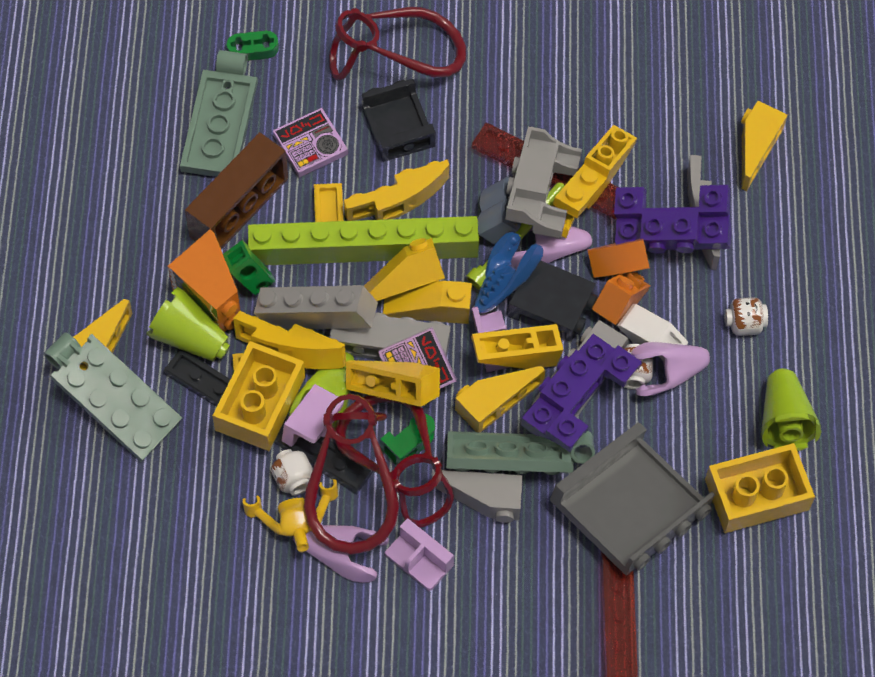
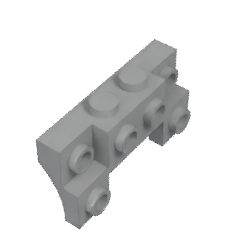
M528 126L521 156L514 158L512 174H516L515 178L509 177L506 194H509L510 197L505 220L534 225L533 233L561 239L567 210L546 204L553 173L574 176L578 170L582 149L556 140L545 129Z

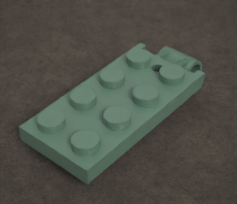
M219 50L216 71L203 70L180 163L181 172L217 177L243 150L258 84L257 77L245 76L248 62L247 54Z
M64 332L44 352L45 358L54 367L59 369L51 374V379L140 462L182 419L174 409L93 334L87 338V342L81 347L75 338ZM80 364H85L87 370L80 369Z
M448 431L447 468L460 472L477 469L489 473L499 472L500 470L514 471L519 474H526L530 471L544 472L549 475H556L560 472L572 473L573 463L584 464L595 455L594 439L589 431L579 438L571 452L549 439L535 436L534 434ZM580 445H587L583 448L578 447Z

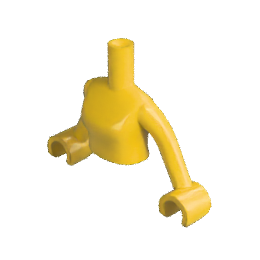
M333 479V486L331 488H324L322 482L319 484L321 499L316 512L320 523L329 501H333L338 497L336 479ZM258 495L256 496L257 502L255 504H247L246 498H243L246 516L251 518L258 517L278 535L294 536L296 548L299 552L308 550L309 545L306 533L311 530L307 525L304 513V498L288 499L278 505L280 523L262 509L261 499Z

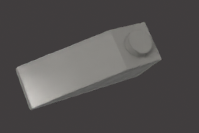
M432 469V477H433L434 474H435L434 469ZM442 470L443 475L452 487L454 499L499 522L508 523L513 520H519L522 475ZM440 480V482L435 488L447 494L446 489L442 481Z

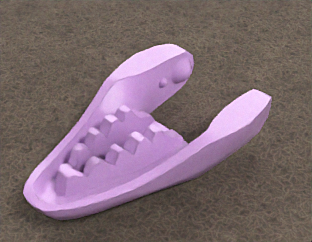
M571 227L567 238L561 237L560 239L535 234L536 244L542 246L544 250L541 261L546 263L585 250L592 245L591 235L587 231L576 227ZM526 251L515 252L511 260L512 267L518 268Z
M646 342L632 350V355L640 361L650 357L663 356L667 380L663 384L641 385L636 389V395L653 396L675 388L708 366L710 362L708 350L698 346L662 342Z
M322 525L327 533L338 540L353 542L356 536L366 540L377 532L355 526ZM312 531L306 533L309 545L306 552L323 562L337 574L353 582L366 583L376 579L377 572L373 568L351 562L349 554L331 550L319 542ZM387 538L386 541L381 543L379 546L387 545L389 542V538Z

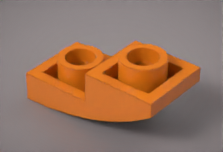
M644 239L617 245L614 243L587 250L594 278L650 268Z

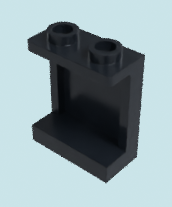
M414 79L399 80L392 85L372 88L362 93V110L383 162L436 146V132L433 124H429L416 94Z
M540 261L526 282L516 289L509 303L508 317L519 321L521 315H524L546 325L557 324L558 330L567 334L566 340L572 342L575 334L581 335L587 321L584 316L587 310L592 312V308L598 299V295L594 294L596 283Z

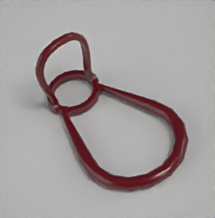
M404 7L370 14L360 12L357 8L344 11L335 23L337 34L332 41L329 52L330 71L333 78L337 81L346 78L359 53L368 49L409 69L433 78L449 77L456 74L466 62V45L461 33L448 19L435 11L423 7ZM349 18L342 26V20ZM422 18L431 21L442 28L452 39L456 48V58L453 63L445 67H435L377 47L376 42L379 39V29L372 19ZM356 20H360L371 30L372 40L369 42L357 41L346 32ZM342 40L354 49L339 74L336 64V53L339 42Z
M354 394L337 397L326 409L323 423L327 431L306 487L303 504L307 525L316 539L333 551L351 555L371 551L386 541L396 526L399 511V502L395 486L393 485V479L374 432V426H376L377 421L386 420L387 415L386 413L374 412L373 407L366 399ZM347 399L358 401L368 411L332 414L336 405ZM368 419L369 425L364 434L354 439L343 438L337 434L332 426V423L337 420ZM330 438L349 445L360 443L366 438L371 439L385 492L387 510L385 520L379 530L366 540L357 542L338 540L327 533L318 520L315 504Z
M372 395L364 396L363 398L371 406L378 403L394 402L403 404L411 410L425 453L414 454L404 458L390 474L393 479V485L399 495V504L404 521L408 518L418 527H425L436 522L450 510L454 494L449 481L442 473V465L439 459L432 456L427 420L423 408ZM355 401L344 412H361L365 407L358 401ZM337 420L335 426L337 434L346 438L347 426L351 420ZM335 440L338 450L347 458L380 474L378 465L356 450L353 446ZM423 462L433 466L435 474L426 484L412 488L400 484L399 476L408 466ZM441 480L447 492V498L443 507L433 515L422 520L411 519L407 511L406 496L426 494L433 490Z

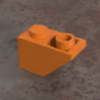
M637 272L619 274L606 282L592 310L616 325L621 321L632 304H638L651 285L646 283L644 277Z

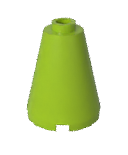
M177 287L172 292L175 295L172 302L166 300L149 326L151 330L146 335L154 340L207 360L214 361L216 358L221 360L231 346L227 343L229 337L184 290Z
M777 369L767 378L761 429L762 440L767 447L768 444L777 448L794 443L797 451L808 448V442L815 439V442L819 440L822 433L821 425L796 374L788 369Z

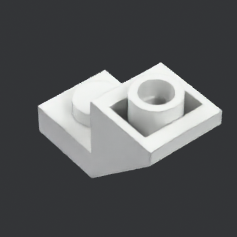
M632 304L617 325L634 344L641 345L646 342L688 344V341L670 322L637 304Z

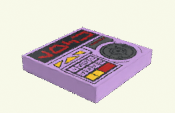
M322 108L273 130L274 138L279 146L286 150V157L299 178L348 155L346 145Z
M433 327L378 351L382 361L415 362L440 368V388L457 381Z

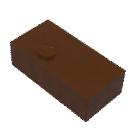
M259 132L185 209L189 237L196 242L211 229L215 233L222 250L288 180L286 150Z

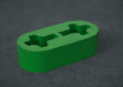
M271 31L237 33L230 36L227 40V51L245 53L248 55V61L272 58L279 51L278 38ZM263 42H269V47L264 48ZM238 44L242 45V50L240 51L236 48Z

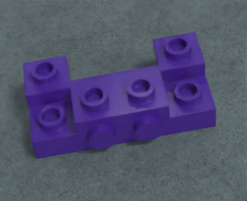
M700 185L699 207L646 208V189L644 187L616 188L614 215L617 218L615 243L617 245L644 239L645 248L651 253H664L665 250L691 253L697 249H731V189L729 185Z
M592 334L579 351L576 349L570 357L566 355L560 361L556 369L557 373L552 378L548 376L542 382L538 390L540 397L522 417L521 426L535 436L549 439L571 452L574 444L588 431L589 427L575 417V415L601 385L604 376L624 388L628 379L637 369L639 370L642 361L619 345L613 348L601 338Z

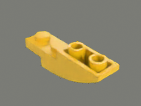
M613 125L585 157L581 168L555 196L553 205L559 209L567 210V213L575 218H578L586 208L590 209L629 155L637 141V137Z
M432 161L423 167L402 170L394 175L393 186H381L375 191L365 194L356 193L344 199V214L347 221H355L375 215L376 220L395 219L415 209L431 198L449 179V161Z
M239 311L233 318L236 339L246 343L251 341L302 360L306 369L344 368L346 365L345 344L319 334L312 329L294 324L288 331L242 311Z

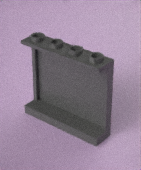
M639 422L557 483L550 498V501L625 575H628L635 568L640 571L648 564L651 555L655 552L661 554L668 548L672 538L676 535L680 538L686 534L691 528L693 521L696 519L702 521L711 512L712 507L710 504L715 496L711 492L704 498L643 440L647 429Z

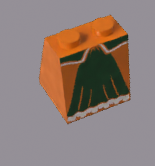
M210 229L170 263L168 270L173 291L177 287L184 290L225 332L234 329L233 318L241 311L237 288L215 233Z

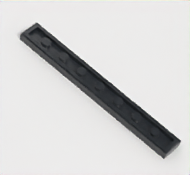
M181 349L164 369L166 376L216 407L230 381V378ZM287 414L274 443L284 450L291 449L292 452H304L314 468L325 437L320 436L316 443H311L299 437L292 447L282 442L284 423L290 417ZM329 441L322 473L332 480L336 479L337 483L357 495L374 471L350 460L338 450L336 444Z

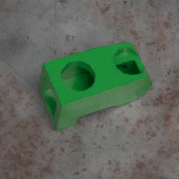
M243 240L223 253L230 273L254 295L257 296L259 294L260 288H267L275 283L272 273Z
M425 414L431 444L435 435V421L431 416ZM414 417L410 420L409 426L395 437L388 432L380 438L381 451L395 465L404 458L419 454L424 450Z

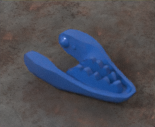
M508 232L498 240L488 258L486 277L475 301L474 307L478 306L479 313L491 311L526 282L543 257L544 250L542 246L532 245L526 251L516 269L512 267L511 260L518 249L521 237L515 232Z

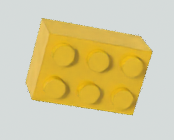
M249 341L212 415L215 431L270 451L305 379L304 361Z
M794 443L710 465L705 478L709 492L715 494L712 501L724 533L808 511L815 498Z

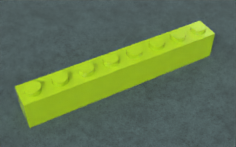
M477 216L248 225V246L264 265L390 261L404 247L409 246L412 241L419 238H425L426 240L432 238L439 259L477 258L479 249Z

